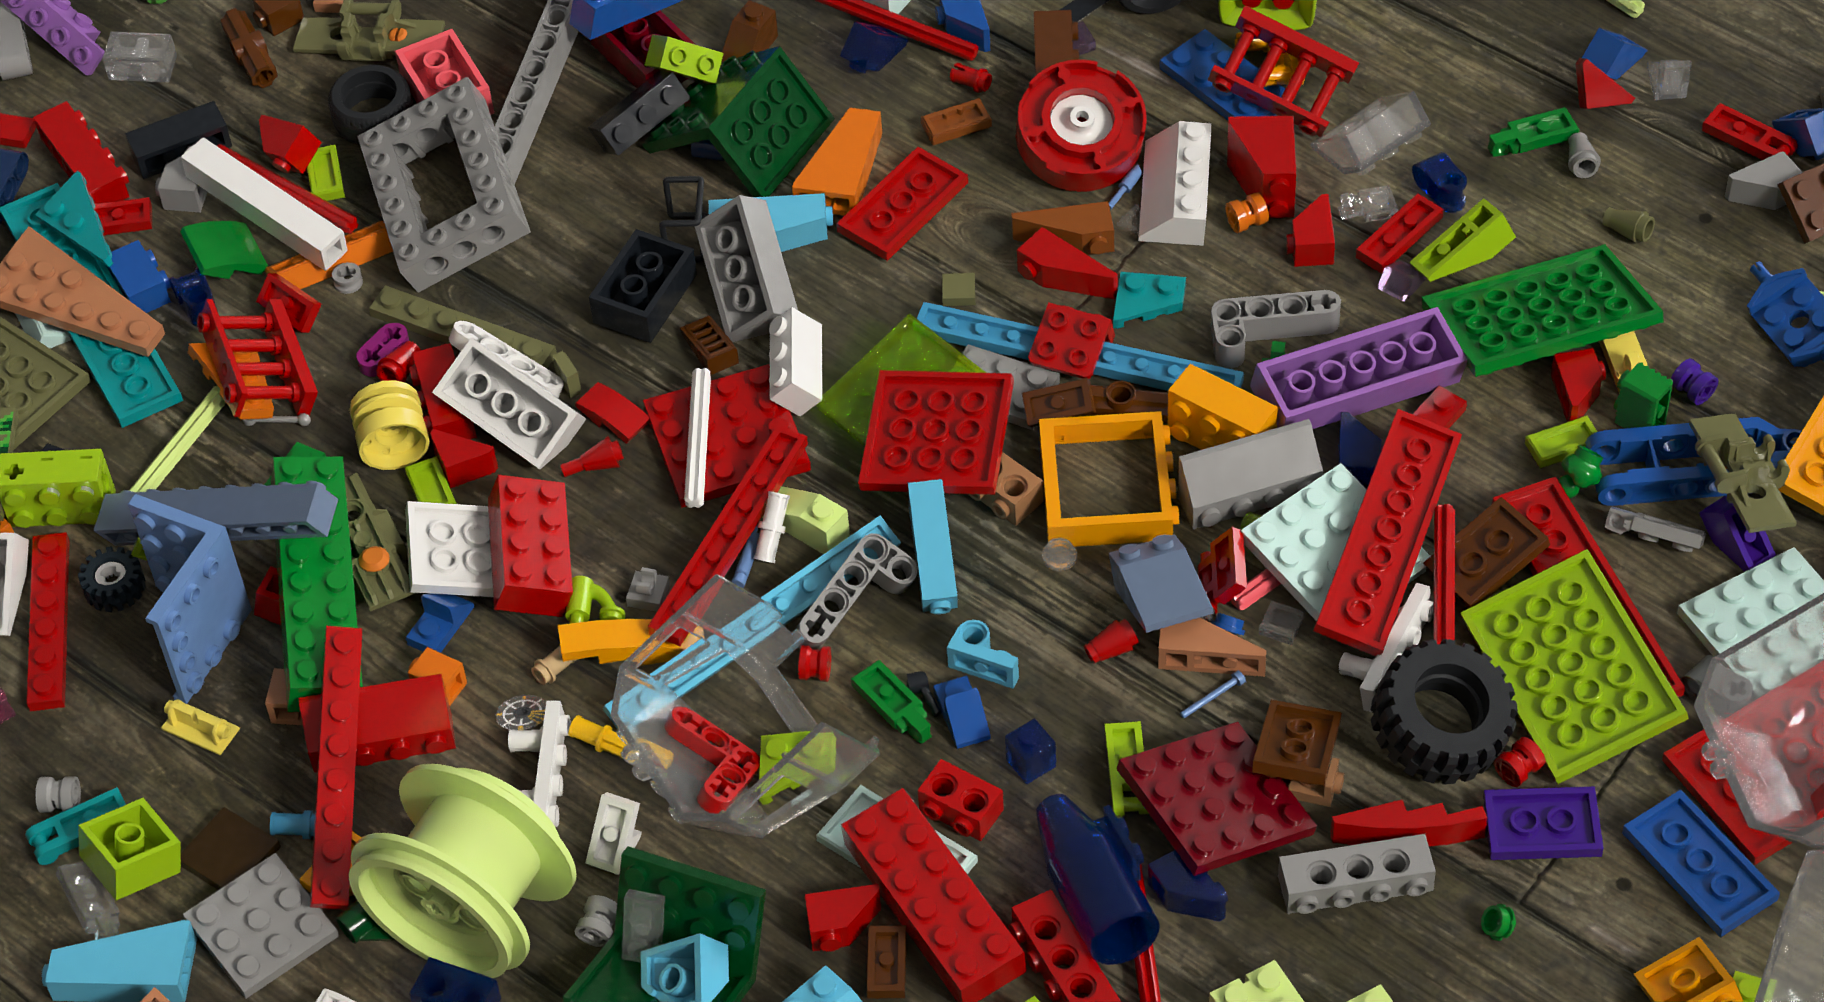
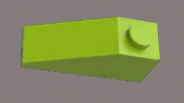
M1483 198L1409 263L1431 282L1492 259L1513 241L1516 235L1503 213Z

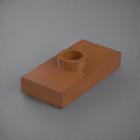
M977 98L921 116V125L932 145H937L992 127V119L981 99Z

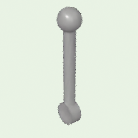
M303 413L299 416L243 419V422L246 426H252L256 422L299 423L301 426H307L311 422V417Z

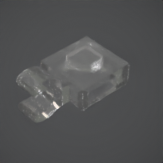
M1389 185L1358 190L1357 196L1353 193H1345L1339 196L1342 206L1338 207V212L1341 219L1344 220L1363 215L1366 222L1389 219L1398 212V206Z

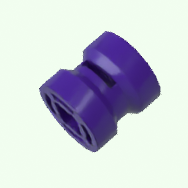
M1692 358L1682 362L1671 376L1673 381L1672 387L1680 392H1686L1688 399L1695 405H1701L1706 402L1715 392L1719 382L1718 378L1712 373L1703 372L1701 365Z

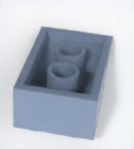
M1175 534L1159 535L1154 537L1152 541L1138 545L1127 544L1120 547L1119 550L1109 553L1115 590L1146 633L1214 614L1213 607L1187 550Z

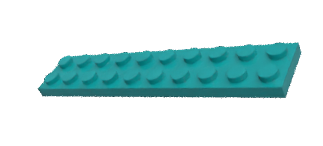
M58 183L0 207L1 217L16 242L28 226H30L123 295L106 265L43 224L35 215L60 189ZM66 330L122 428L183 401L181 392L155 349L149 357Z

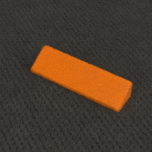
M379 221L352 232V234L345 235L348 251L326 271L301 254H298L267 267L265 273L266 275L268 273H277L299 289H303L332 277V271L337 265L350 262L359 266L393 252L385 223L384 221Z

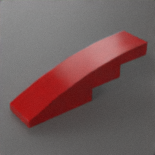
M1401 799L1333 816L1330 837L1333 843L1357 845L1425 834L1428 846L1450 845L1485 838L1487 816L1483 806L1447 815L1443 803L1407 811Z

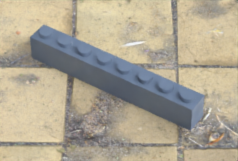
M307 481L306 484L280 482L278 485L270 486L255 483L251 487L226 485L225 488H210L200 486L198 489L193 490L173 488L172 491L147 489L146 492H132L123 490L120 493L105 494L94 532L115 546L134 545L138 532L128 503L137 494L225 526L230 541L328 537L338 498L327 491L324 484L317 481Z

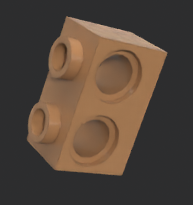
M1002 452L995 495H969L974 500L982 501L989 506L999 518L1007 519L1017 526L1044 502L1043 480Z

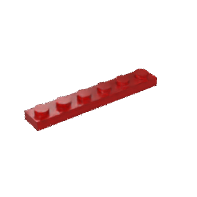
M67 532L33 536L27 679V706L29 711L65 707L70 540Z

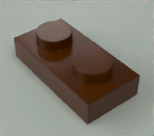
M1088 378L1022 393L1029 427L1039 426V419L1078 417L1096 413L1091 383Z
M906 925L869 926L868 999L905 998Z

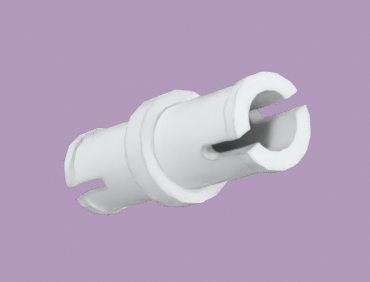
M768 491L763 521H759L757 527L761 528L753 559L775 563L780 535L785 533L786 527L783 526L790 496Z

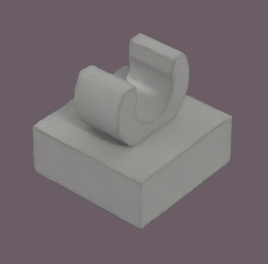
M643 567L641 572L635 571L626 597L627 607L657 612L669 590V576L657 575L655 569Z

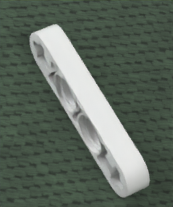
M467 321L455 322L449 336V342L455 348L462 351L469 339L473 338L559 398L564 383L558 375L475 324Z

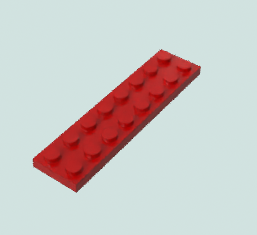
M1397 409L1315 624L1314 632L1371 655H1382L1462 434Z
M1556 476L1493 497L1492 504L1502 497L1549 538L1550 546L1527 564L1533 576L1586 549L1589 550L1678 697L1683 696L1685 690L1683 683Z

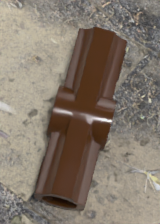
M236 8L226 11L225 16L220 21L229 39L237 64L239 66L243 65L253 86L257 85L265 88L272 85L278 75L276 67L269 57L261 32L259 30L255 31L245 11H239Z
M1115 381L1109 386L1091 385L1096 413L1089 415L1162 411L1163 423H1168V393L1135 390L1134 386L1126 381Z

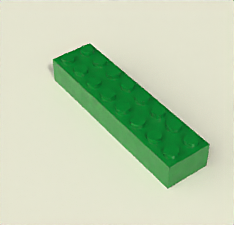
M343 456L273 457L271 485H278L280 482L306 484L307 481H317L324 484L326 490L338 498L328 537L275 539L287 712H300L298 698L318 695L322 692L326 626L358 628ZM360 669V687H363L362 672Z

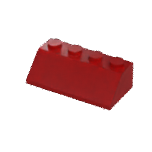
M442 674L359 688L356 766H368L375 762L393 759L403 760L410 756L428 753L438 754L445 750L456 749L452 713ZM321 694L298 698L307 751L314 773H317Z

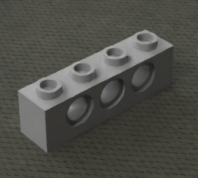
M1420 834L1279 857L1278 878L1287 914L1297 912L1308 914L1317 909L1329 907L1346 908L1354 903L1366 901L1383 902L1391 897L1423 895L1434 890L1436 870L1426 835ZM1388 870H1397V871H1399V872H1398V873H1392V872H1389ZM1358 875L1362 876L1363 878L1356 879L1351 876ZM1317 881H1323V882H1326L1327 884H1317V883H1315V882H1317Z

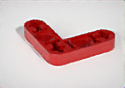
M682 706L675 707L665 722V730L675 740L717 766L699 791L697 802L705 811L715 815H722L755 776L760 767V757L755 751L693 710ZM708 741L714 743V744L717 745L718 747H716V746L710 744ZM724 777L732 780L734 783L726 780ZM715 792H718L720 796H715Z

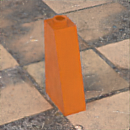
M849 108L793 182V195L825 193L826 206H832L833 214L843 216L863 198L882 136L881 112Z

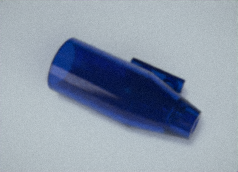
M1051 795L1045 798L1036 809L1047 874L1093 959L1106 965L1130 961L1141 955L1154 943L1160 929L1159 920L1137 881L1141 880L1140 864L1144 863L1142 851L1137 842L1131 843L1128 838L1129 830L1122 816L1117 818L1110 805L1103 807L1104 817L1092 820L1066 795Z

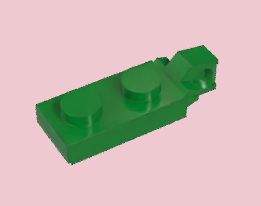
M1563 107L1508 122L1507 127L1501 129L1499 133L1489 135L1488 150L1492 157L1507 155L1509 152L1511 154L1523 153L1567 141L1571 135L1578 133L1580 129L1568 110Z
M880 660L851 678L852 687L895 730L897 729L901 734L908 731L910 736L919 744L932 737L930 734L931 724L925 719L927 712L923 709L922 701Z

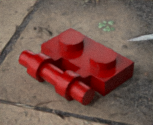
M1233 526L1210 543L1211 552L1206 551L1200 554L1201 562L1197 567L1198 577L1202 580L1203 588L1213 607L1214 613L1207 616L1216 615L1217 604L1225 605L1247 588L1244 536L1240 529Z

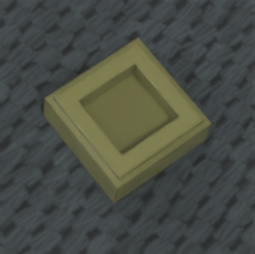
M975 273L942 274L943 306L976 305Z
M561 351L552 355L555 373L563 380V388L570 399L580 395L581 385L578 371L567 354Z

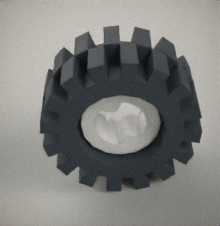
M110 546L106 547V553L102 554L99 549L95 551V558L91 555L86 557L87 564H81V573H78V578L84 596L90 606L94 604L95 609L99 611L104 606L106 612H112L113 607L116 606L119 612L124 610L123 604L127 603L129 607L135 604L133 597L138 600L142 597L141 590L145 591L146 585L144 581L146 580L139 559L131 555L132 551L128 550L125 552L124 547L118 546L117 551L114 552L113 547ZM113 574L118 576L116 581L106 582L105 578L108 579L109 575L111 577Z

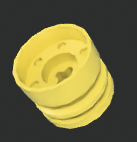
M396 380L380 381L366 386L353 397L349 409L356 432L355 437L362 461L367 465L381 470L400 469L418 461L427 452L430 440L423 419L420 398L416 389L412 386Z

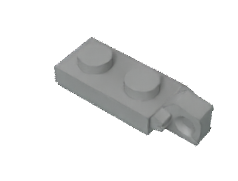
M1613 506L1608 512L1605 528L1620 535L1626 531L1634 530L1639 532V538L1647 541L1658 542L1659 538L1672 541V547L1686 552H1692L1693 548L1700 549L1706 536L1703 530Z

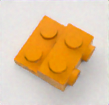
M1700 937L1634 973L1638 985L1651 1002L1743 1001L1735 980Z

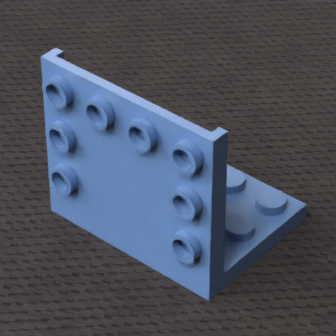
M135 494L128 503L155 585L163 592L145 619L147 623L154 626L176 688V693L173 695L174 700L179 699L187 704L193 694L200 691L204 679L211 668L220 662L222 653L229 642L238 636L241 625L252 609L225 526Z

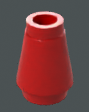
M406 341L380 359L376 370L378 378L381 381L396 380L405 382L410 374L409 367L414 366L412 353L420 351L418 345L412 341Z
M1123 619L1119 622L1114 620L1083 647L1091 662L1096 664L1099 661L1101 662L1133 651V646L1138 644L1139 641L1130 623Z

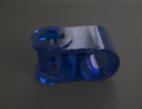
M1440 152L1412 166L1413 178L1418 187L1425 191L1445 212L1455 213L1464 208L1466 197L1463 194V190L1467 186V177L1445 152Z
M198 266L194 268V272L179 278L174 276L169 278L171 288L178 303L182 305L190 322L196 327L198 314L202 313L206 299H213L215 304L206 277L201 274Z

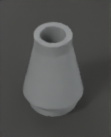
M1581 132L1574 133L1568 140L1569 170L1580 178L1591 177L1598 171L1601 162L1600 156L1588 141L1586 134Z

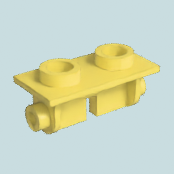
M179 699L169 700L164 707V712L168 714V719L161 727L163 731L218 755L223 753L240 730V727L190 706Z

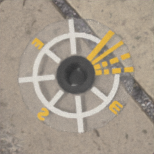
M535 695L515 696L498 707L496 712L497 722L508 730L531 729L544 720L546 702Z

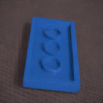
M1206 29L1160 59V70L1226 120H1228V117L1276 116V114L1232 92L1225 93L1219 91L1213 86L1212 82L1208 81L1214 64L1224 69L1233 49ZM1243 58L1235 75L1252 83L1259 69ZM1281 85L1264 87L1265 90L1279 97L1282 96L1285 90Z
M1681 789L1623 826L1622 834L1720 938L1778 901L1780 892Z

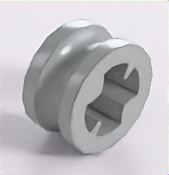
M342 263L337 265L332 271L334 287L340 293H354L361 288L363 278L359 266L355 263ZM349 275H350V279H345V278H344L345 276H349Z

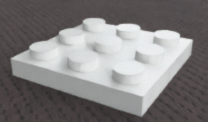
M407 501L405 514L410 592L493 597L488 506Z

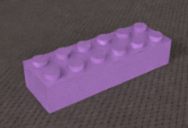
M1438 307L1257 363L1250 387L1255 396L1278 407L1277 428L1309 419L1312 428L1315 429L1434 391L1438 386L1446 387L1458 383L1466 367L1467 359Z

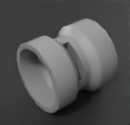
M69 776L58 781L53 777H40L37 781L35 794L38 811L40 813H51L55 808L66 811L79 805L81 801V787L78 777Z
M592 895L588 897L583 908L585 915L579 919L575 928V935L589 945L604 947L613 935L612 925L615 924L617 903L604 896Z

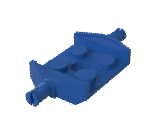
M1756 262L1757 268L1753 264L1750 272L1761 284L1747 304L1749 314L1793 366L1806 367L1820 360L1824 362V296L1808 279L1806 271L1800 268L1771 275L1762 262ZM1798 317L1809 319V322L1804 327L1795 328L1791 326L1793 320Z

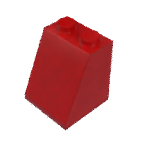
M1228 117L1227 166L1246 195L1256 192L1261 194L1267 205L1269 218L1294 217L1296 192L1294 117Z

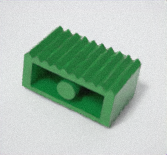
M1643 362L1637 363L1631 371L1626 370L1617 383L1620 394L1613 407L1617 410L1614 423L1624 429L1666 425L1673 385L1672 379L1661 376L1660 372L1655 373V369H1649V366H1644Z

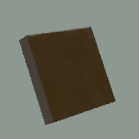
M223 807L182 851L181 867L220 890L276 853L281 846L279 840Z

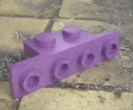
M1 0L7 8L85 75L93 74L105 55V51L95 43L101 32L92 25L93 22L89 17L75 11L70 6L71 2L69 0Z

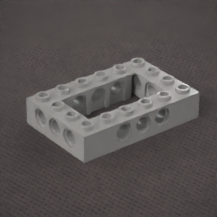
M468 77L357 136L399 271L418 293L531 232L486 100ZM455 138L477 204L428 230L426 226L429 223L428 219L422 213L419 204L421 197L414 189L411 180L414 176L406 164L418 157H425L427 152L446 142L449 144Z

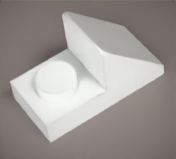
M608 792L601 795L586 864L617 875L620 874L622 852L627 846L635 848L641 837L642 832L634 829L640 803Z

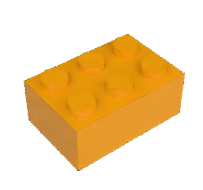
M1192 364L1188 365L1168 390V425L1170 427V434L1175 439L1187 442L1200 450L1277 428V406Z

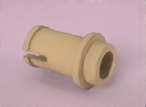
M560 645L544 659H537L534 662V667L531 668L532 675L542 685L553 683L556 680V675L576 661L563 662Z

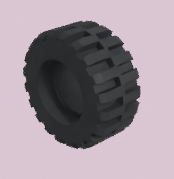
M1431 639L1423 641L1420 646L1412 645L1408 647L1402 655H1398L1391 663L1375 690L1376 694L1371 701L1370 708L1374 714L1370 720L1372 729L1379 731L1376 740L1380 748H1387L1390 752L1387 757L1395 765L1399 762L1406 767L1404 772L1411 776H1414L1415 773L1422 775V780L1434 783L1436 779H1441L1444 785L1455 784L1458 778L1462 782L1474 779L1477 773H1484L1506 746L1516 726L1514 718L1518 714L1517 703L1515 700H1511L1515 692L1510 682L1505 683V672L1500 666L1495 668L1490 663L1492 658L1483 652L1480 655L1473 651L1474 646L1466 643L1462 646L1455 645V640L1443 639L1440 644H1437L1436 640ZM1424 690H1437L1456 698L1470 716L1472 731L1449 733L1434 727L1420 713L1415 701V693Z

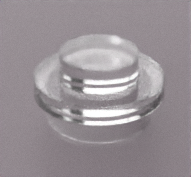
M1054 538L1044 547L1042 559L1049 569L1064 571L1070 569L1076 563L1077 551L1069 540Z

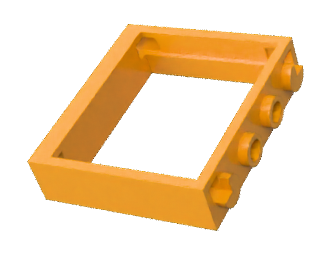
M1162 411L1039 419L1049 548L1141 543L1152 541L1154 537L1159 535H1173V524H1179L1178 506H1172L1171 499H1176L1175 478H1169L1168 472H1173L1172 451H1166L1165 445H1170L1169 425H1163ZM1153 438L1161 512L1061 518L1055 444Z

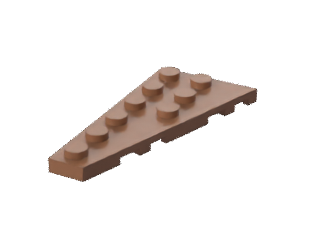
M28 226L0 263L1 309L146 357L150 356L165 335L162 324L30 226Z

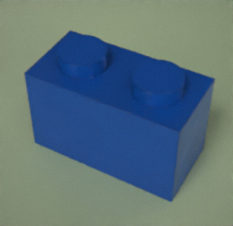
M139 240L111 252L113 264L107 268L125 298L145 313L171 302L167 289L171 288L170 281L164 270L158 272L156 269L158 263L150 249L145 251Z

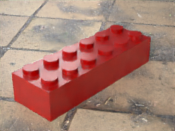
M904 788L841 824L845 846L871 883L879 884L881 897L902 925H906L907 933L957 1002H978L1026 973L1025 952Z

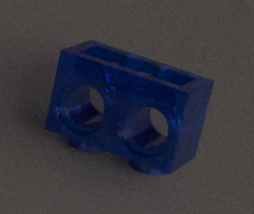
M431 957L428 958L409 993L412 1002H500L502 999L496 979ZM443 991L439 995L432 996V994L435 992Z

